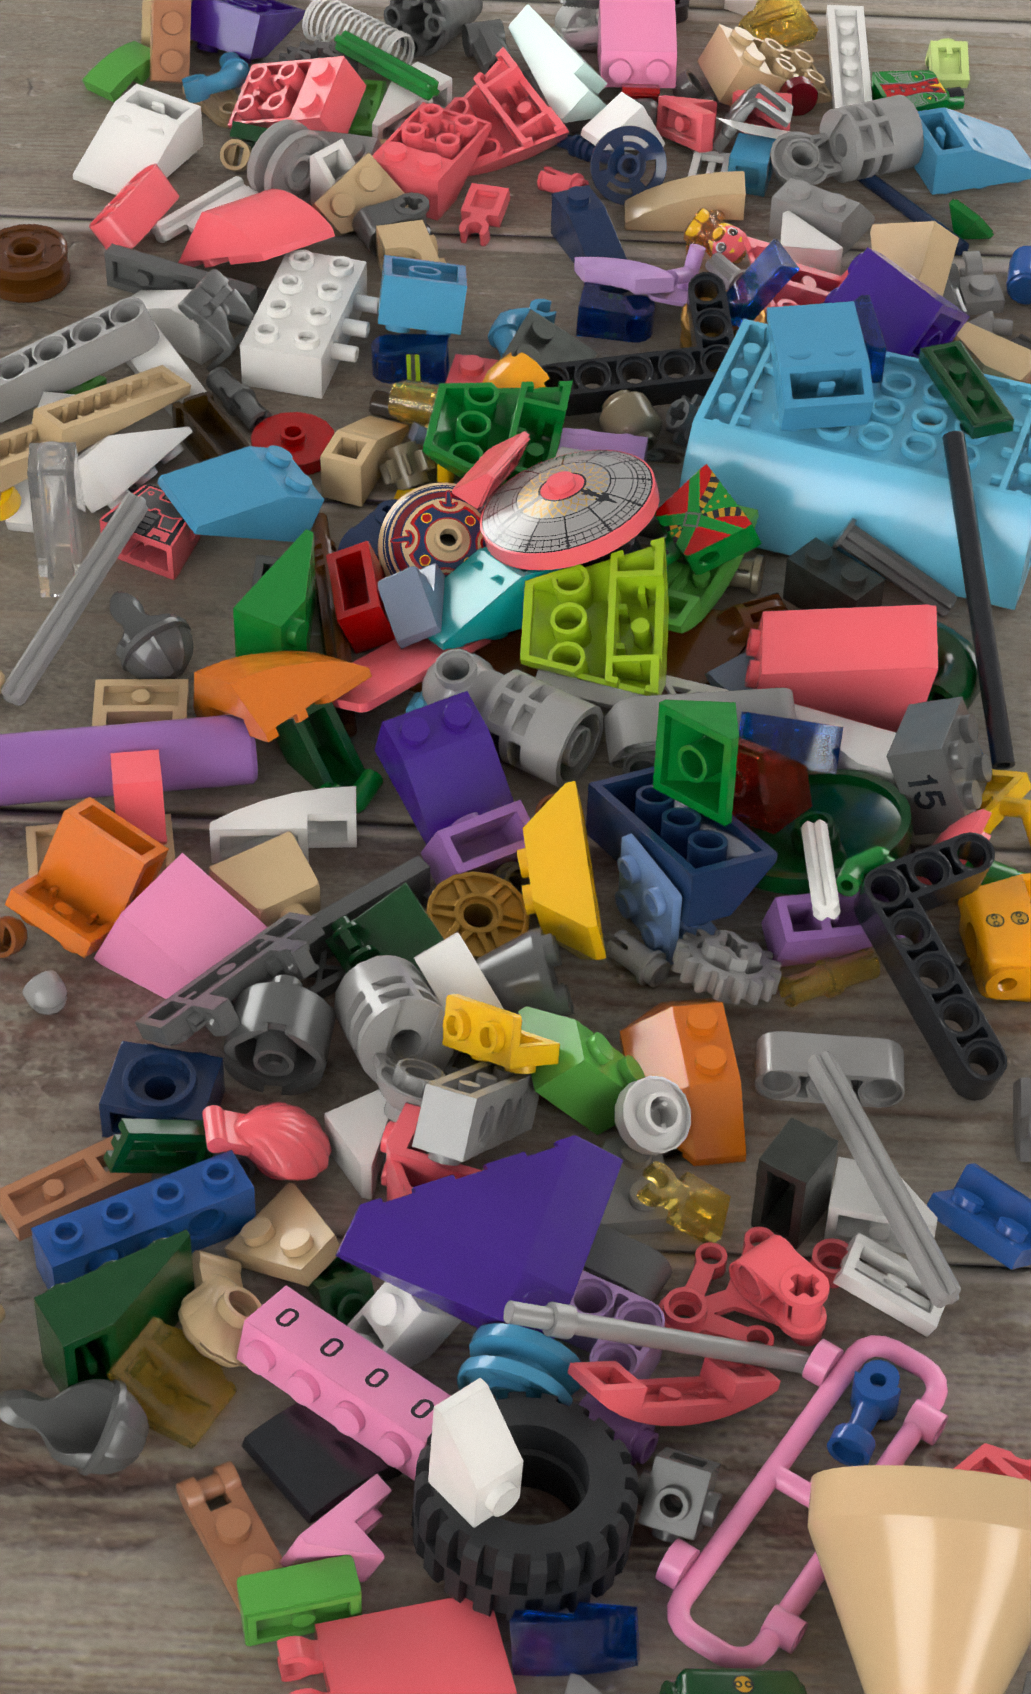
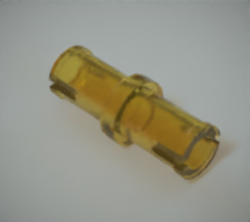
M864 948L859 952L835 960L831 957L820 959L815 963V967L792 975L782 976L778 985L780 996L785 998L792 995L791 998L786 999L784 1002L789 1008L796 1007L800 1003L823 995L828 998L839 996L843 993L844 988L878 978L880 975L878 958L874 957L866 961V958L873 956L874 952L870 948Z

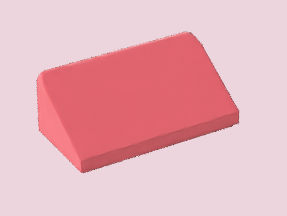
M523 431L487 450L452 489V493L476 509L482 507L518 466L529 442L530 434Z

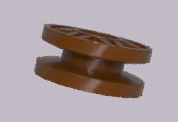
M19 224L0 230L1 299L16 303L38 302L52 298L66 288L70 283L71 269L70 263L67 260L68 243L62 233L52 227L39 224Z

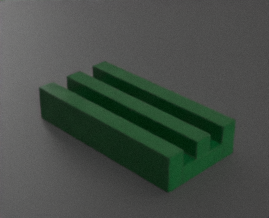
M122 1118L118 1125L122 1134H114L111 1140L114 1150H107L103 1159L110 1173L171 1174L212 1158L214 1153L207 1149L204 1122L201 1120ZM130 1150H155V1151H130ZM176 1151H198V1152H176Z

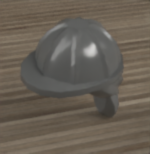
M122 591L115 592L110 599L109 609L113 618L124 629L123 636L116 647V654L120 658L124 671L130 672L139 679H177L179 675L185 672L193 655L194 645L188 622L180 616L170 613L150 616L145 613L142 604L137 598Z
M90 1379L75 1383L53 1398H43L25 1389L0 1392V1419L10 1426L34 1429L39 1432L51 1457L63 1465L77 1468L79 1474L87 1476L90 1473L101 1475L121 1471L139 1457L147 1442L146 1438L149 1433L147 1416L137 1398L127 1390L126 1384L123 1381L117 1379L112 1381Z

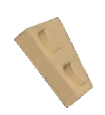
M368 152L311 206L327 220L337 237L354 232L352 227L353 218L360 209L397 198L405 193Z
M289 1182L251 1221L244 1225L241 1232L224 1250L229 1259L240 1261L241 1268L309 1287L337 1257L335 1255L340 1245L333 1231L294 1183Z

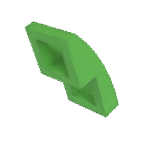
M136 41L117 48L103 58L82 79L86 89L115 102L132 81L143 85L150 76V48Z

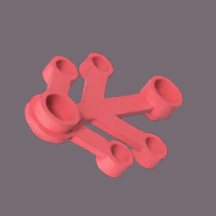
M760 1226L749 1229L744 1236L742 1255L755 1247L752 1243L763 1242L774 1235V1233L770 1229ZM835 1238L824 1239L818 1242L813 1248L812 1259L809 1262L816 1269L824 1273L828 1278L830 1288L839 1287L833 1281L836 1274L841 1270L840 1264L843 1257L848 1253L846 1250L848 1243ZM708 1242L700 1245L695 1252L694 1269L686 1286L671 1290L658 1305L664 1313L665 1327L747 1342L760 1341L765 1345L774 1346V1335L767 1327L762 1325L747 1327L721 1317V1315L736 1311L778 1326L758 1307L745 1300L738 1293L731 1279L726 1290L706 1296L711 1281L724 1275L728 1255L725 1248L720 1244ZM706 1258L716 1259L718 1263L708 1264L703 1260ZM680 1315H686V1316H689L690 1318H681V1317H678V1316H680ZM823 1331L811 1339L800 1340L792 1337L791 1339L798 1345L809 1347L816 1345L821 1340Z

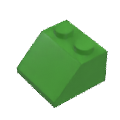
M528 1006L519 1010L518 1013L522 1017L521 1028L523 1031L560 1043L558 1064L536 1066V1072L531 1074L534 1091L596 1135L616 1125L615 1104L619 1093L629 1083L645 1078L639 1063L630 1055L624 1056L612 1047L601 1033H593L576 1019Z

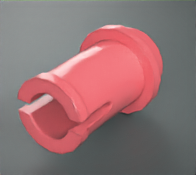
M545 166L544 171H540L537 179L538 189L550 193L568 190L575 186L589 185V182L580 173L570 175L553 169L550 166Z

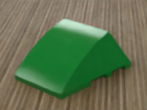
M559 381L558 387H540L535 389L533 382H522L521 388H497L492 382L439 383L422 452L443 468L463 478L487 450L525 431L530 434L529 442L518 466L502 483L503 485L522 471L556 457L573 381Z

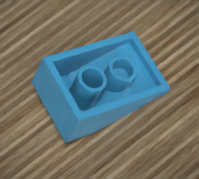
M274 445L268 448L248 446L161 475L157 482L193 533L197 535L295 542L306 529L311 530L325 500L312 484V480L303 473L292 459V454L286 449Z

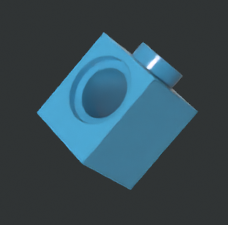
M738 133L729 157L728 172L744 171L746 194L765 196L774 171L770 152L772 144L776 140L775 138Z

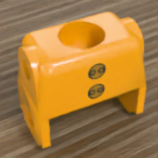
M1031 873L981 885L973 893L958 900V909L961 915L959 933L966 954L970 958V967L978 991L985 998L1031 1002Z

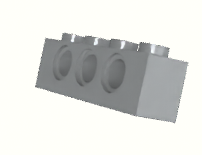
M482 1061L426 1083L412 1147L428 1151V1158L434 1162L458 1166L461 1162L477 1157L478 1154L494 1149L497 1145L510 1141L514 1137L531 1130L540 1095L534 1091L531 1074L511 1073L505 1071L503 1066Z

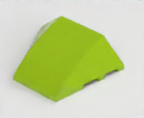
M661 537L650 541L651 547L624 555L623 550L611 553L610 560L588 567L579 564L526 580L520 653L521 664L536 670L578 678L645 696L661 695L666 685L669 618L665 538Z

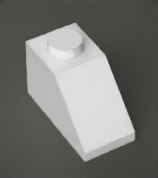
M838 1157L824 1239L835 1238L849 1244L853 1237L860 1232L892 1252L905 1254L854 1159ZM902 1179L934 1237L938 1218Z
M479 1378L434 1406L428 1482L473 1528L493 1515L495 1517L504 1515L520 1498L523 1459L488 1384Z

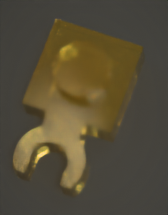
M659 1161L652 1162L643 1170L642 1176L654 1183L646 1184L637 1192L636 1197L643 1204L649 1207L663 1206L668 1209L666 1223L702 1243H716L722 1238L731 1199L730 1195L688 1171L677 1179L674 1172L666 1164Z

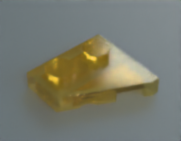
M758 0L754 9L749 11L738 25V27L745 29L753 37L761 40L771 38L777 41L783 48L813 40L819 30L799 0Z

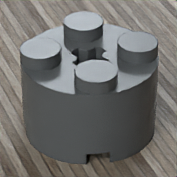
M290 975L275 976L272 982L255 984L240 992L234 1000L233 1007L241 1025L226 1036L224 1043L225 1056L223 1062L227 1072L240 1084L262 1093L265 1085L282 1087L281 1095L289 1096L308 1092L318 1086L327 1065L336 1019L334 1008L328 1005L316 993L303 988L301 981Z

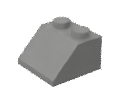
M790 178L772 196L768 236L780 240L782 215L789 210L842 246L843 257L874 224L875 216L861 203L848 199L842 194L832 193L812 186L806 181Z

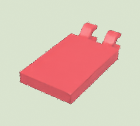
M451 1597L315 1624V1640L302 1636H289L277 1640L279 1652L277 1663L282 1682L296 1681L309 1675L323 1673L327 1692L304 1688L289 1694H517L494 1610H492L491 1616L473 1610V1602L467 1598H464L461 1603Z

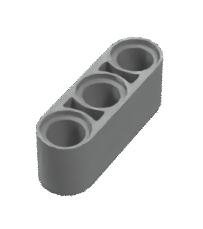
M771 1031L763 1034L756 1042L754 1084L756 1091L765 1098L825 1104L807 1072L810 1056L824 1051H829L835 1056L861 1106L890 1107L899 1103L905 1095L904 1050L900 1044L893 1040Z

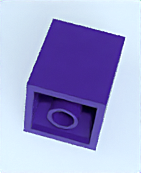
M868 247L864 253L858 254L852 260L848 267L849 274L840 287L833 289L824 301V303L854 301L866 347L918 359L920 348L952 342L970 317L889 258Z

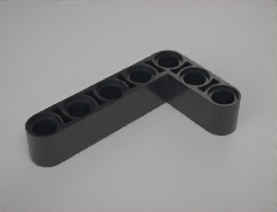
M702 272L692 277L688 283L687 317L692 347L552 363L541 366L550 378L544 382L546 387H558L559 381H573L565 417L602 412L604 402L611 395L621 390L643 393L652 406L672 404L674 401L681 399L683 395L691 399L695 394L705 397L716 375L711 370L719 369L734 339L727 293L723 280L712 272ZM708 297V298H711V299H713V300L703 301V300H700L699 298ZM707 333H715V334H718L719 336L709 337V336H706L705 334H707ZM680 374L684 377L678 379L669 377V375ZM639 379L642 382L636 384L630 383L628 380ZM598 384L600 385V387L588 388L586 387V385Z
M968 832L871 870L854 900L853 909L860 925L952 1088L963 1098L976 1101L984 1099L991 1094L1007 1068L1008 1059L1005 1050L925 913L979 889L993 864L995 851L991 842L978 833ZM959 859L967 860L975 868L965 866ZM916 876L928 879L932 885L920 882ZM873 893L885 896L890 902L879 901L873 896ZM896 935L909 938L914 945L904 944ZM920 978L931 979L938 988L925 985ZM945 1020L954 1021L963 1031H955L949 1028ZM970 1063L983 1067L987 1075H980L974 1072L970 1067Z

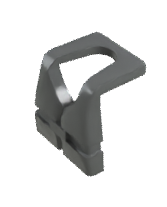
M758 83L746 90L732 104L730 111L725 113L722 119L744 123L756 107L783 127H787L791 121L794 107L771 89ZM758 93H761L764 97H766L769 101L776 105L780 110L766 103L762 99H758L755 97ZM720 121L713 143L714 150L721 154L738 130Z
M212 269L178 304V309L190 320L193 319L199 325L198 328L224 349L206 368L209 372L219 366L235 351L236 346L243 340L254 318V314L236 288L233 290L227 284L229 280L217 269ZM228 320L237 321L247 327L233 339L229 330Z

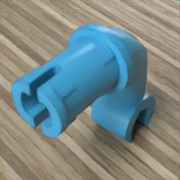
M235 52L224 53L219 60L221 69L216 74L210 76L195 74L182 79L186 99L190 103H197L208 99L211 94L241 87L245 83L250 71L248 64Z
M535 299L527 308L509 309L499 314L488 333V341L492 347L498 350L500 357H502L531 309L553 324L555 323L557 312H550L551 301Z

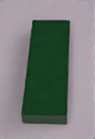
M961 341L920 348L919 362L971 439L1013 431V416Z

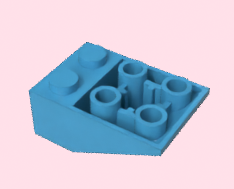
M945 107L918 111L922 123L924 146L919 163L914 168L932 195L949 194L953 191L972 188L981 189L991 185L1010 182L1019 183L1023 180L1031 179V159L1010 130Z
M854 301L767 307L766 313L780 431L868 425L874 405L869 358Z

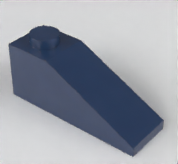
M589 185L575 186L568 190L552 193L551 234L574 264L575 257H607L627 260L604 204ZM590 285L600 299L608 297L609 294L618 295L630 292L629 290L609 285Z

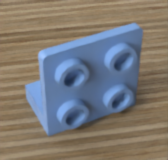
M632 833L623 836L621 857L617 860L619 870V887L615 894L617 907L622 916L626 919L630 918L639 929L645 945L653 951L660 950L665 953L666 961L671 966L674 964L672 958L678 939H683L684 933L688 932L696 935L697 929H702L708 934L714 935L717 928L711 921L705 925L687 927L680 920L682 906L680 892Z

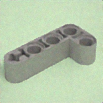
M788 688L631 697L618 701L603 718L609 765L616 768H623L625 759L634 753L655 751L659 702L665 699L736 702L739 743L749 745L750 747L780 745L799 738L793 692Z

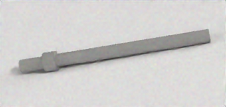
M510 1300L504 1308L505 1323L542 1329L545 1336L566 1340L571 1339L573 1335L801 1374L810 1357L805 1351L577 1312L576 1307L573 1305L550 1302L547 1306H540Z

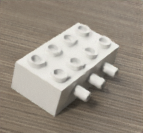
M294 250L286 253L240 344L242 384L322 399L339 361L355 363L358 359L359 348L347 344L351 336L367 338L369 335L370 323L359 320L362 312L378 314L379 298L367 296V262L350 259L345 256L336 257L312 253L308 250Z

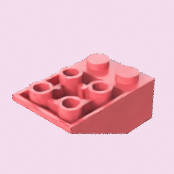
M344 56L252 64L227 125L231 129L233 121L269 128L272 124L284 119L297 120L309 130L348 134L367 85Z
M422 102L372 156L404 193H420L426 196L430 206L426 217L438 221L456 201L492 128V123L478 119L471 114H461L442 108L438 104Z

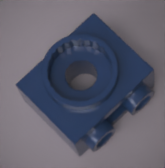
M122 1041L99 1101L102 1137L108 1138L114 1134H122L118 1127L122 1118L203 1121V1110L211 1105L220 1106L225 1093L223 1057L211 1056L202 1052H187L163 1048L148 1043L140 1044Z

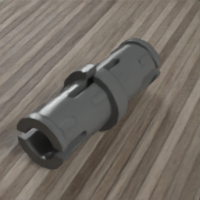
M217 367L207 376V387L223 401L224 409L231 416H237L251 433L256 425L265 418L272 416L256 400L254 391L248 385L241 384L227 368Z

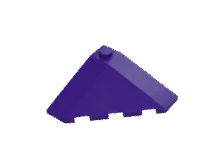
M574 1135L554 1142V1148L527 1156L525 1152H521L487 1163L483 1166V1171L458 1179H455L454 1175H450L415 1186L411 1189L412 1194L384 1203L381 1198L360 1204L335 1256L476 1328L493 1323L507 1324L504 1321V1308L510 1300L540 1306H547L550 1302L569 1305L578 1285L623 1159ZM525 1327L543 1333L542 1329Z

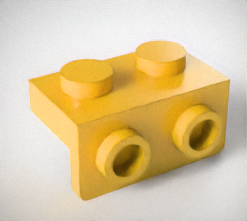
M450 994L446 997L442 1045L469 1054L474 1060L503 1066L505 1071L517 1074H533L536 1072V1066L558 1064L560 1043L521 1030L522 1017L519 1014L459 994Z

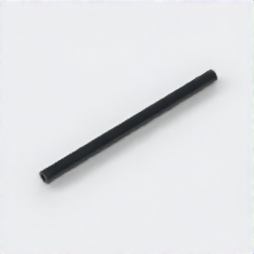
M951 431L944 434L942 439L991 765L996 770H1007L1015 766L966 439L962 431Z

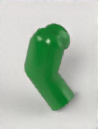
M873 846L847 858L836 879L838 892L844 896L857 894L865 876L871 870L895 860L889 855L890 850L882 846Z

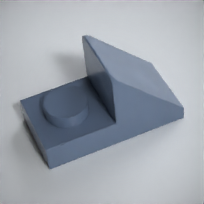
M436 563L423 569L412 566L378 582L381 599L394 636L401 649L441 632L445 575Z

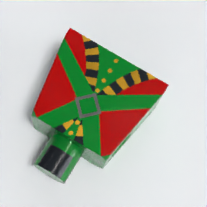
M707 464L700 468L656 510L654 515L665 533L663 537L665 538L667 567L682 557L695 575H702L762 544L750 520Z

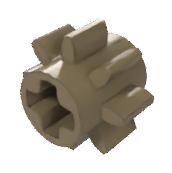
M410 441L386 450L388 460L384 464L379 465L385 485L397 484L398 490H408L421 487L430 482L427 473L430 472L429 470L436 468L435 462L422 452L423 449H418L416 441Z

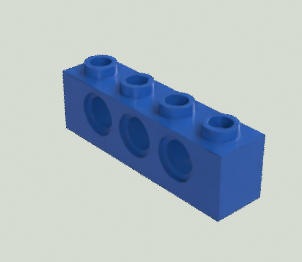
M232 1150L32 1227L36 1268L47 1289L56 1284L67 1283L88 1274L108 1261L119 1260L144 1249L157 1239L168 1238L186 1229L190 1234L192 1253L195 1250L204 1249L238 1235L244 1225L256 1216L254 1186Z

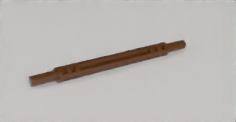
M318 513L312 526V532H314L315 591L324 655L352 663L350 643L337 621L326 555L337 551L336 544L330 537L327 515ZM335 707L349 738L356 735L355 711Z

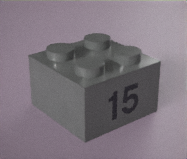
M963 696L908 705L886 757L899 793L904 794L910 805L915 836L941 833L960 818L975 812L981 807L982 794L987 782H990L992 779L991 761L987 754H982L978 743V724L975 716L968 714Z

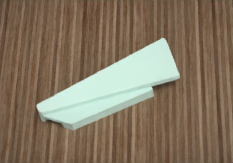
M527 4L510 23L508 28L548 105L563 123L593 119L607 106L598 94L608 83L554 28Z

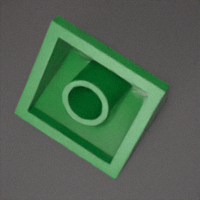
M665 699L659 702L653 788L723 826L730 824L732 821L739 744L736 702Z

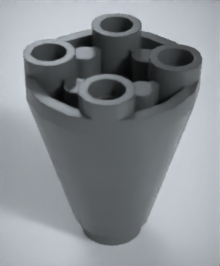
M390 0V5L384 10V20L387 25H391L393 28L411 35L415 45L413 58L430 56L441 50L459 35L463 24L472 23L482 12L483 1ZM401 38V46L404 49V38ZM407 39V50H406V54L408 55V52H409V41H408V39Z
M541 927L531 929L475 960L504 1010L519 1014V1010L528 1006L561 1016L575 1014L569 987L567 984L564 985V983L558 984L554 969L555 966L562 965L556 936H552L551 933L544 935Z

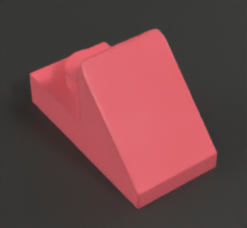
M658 96L656 128L659 134L699 153L712 151L716 130L717 102L687 97Z

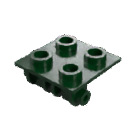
M404 883L353 921H350L348 916H343L334 921L331 925L334 933L325 942L346 974L358 963L383 955L404 958L410 961L422 973L414 957L445 939L409 885Z

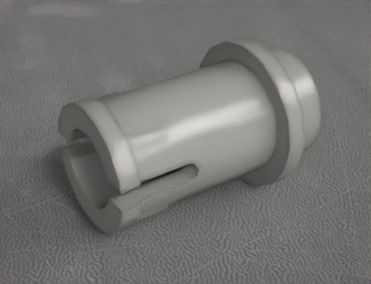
M624 929L619 930L613 935L621 942V946L627 950L622 949L610 940L606 946V956L614 959L636 975V981L641 986L648 984L654 988L664 981L670 970V963L666 961L665 953L660 950L653 951Z

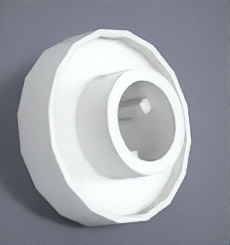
M648 1076L629 1083L619 1093L615 1104V1124L620 1137L631 1149L643 1155L656 1156L676 1149L686 1139L691 1126V1109L686 1095L677 1084L665 1077Z

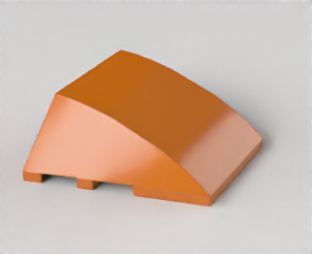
M274 651L243 655L215 663L194 672L193 709L196 717L221 715L240 717L244 720L251 737L269 743L279 736L276 727L291 718H294L295 723L302 722L309 717L306 711L308 706L313 703L326 704L333 702L372 677L368 667L316 652Z

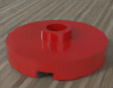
M302 412L279 413L265 418L255 426L251 435V446L268 448L274 445L286 449L292 454V459L303 473L308 476L321 471L320 456L335 433L327 421L313 414Z

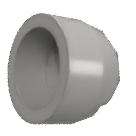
M53 970L44 971L33 977L25 985L22 992L31 1008L39 1014H56L64 1008L67 1001L65 983L57 972Z

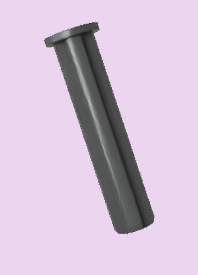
M852 518L834 542L832 546L834 549L841 547L921 604L937 606L938 616L944 617L949 613L957 599L954 593L855 525L856 519Z

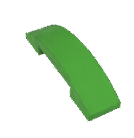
M738 505L755 529L759 517L758 510ZM744 554L701 575H695L686 563L668 589V630L682 634L701 622L725 592Z

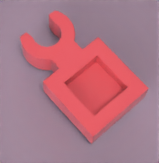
M471 183L460 210L462 219L459 225L461 243H466L468 236L473 233H479L481 246H486L489 243V226L500 228L510 202L509 188Z

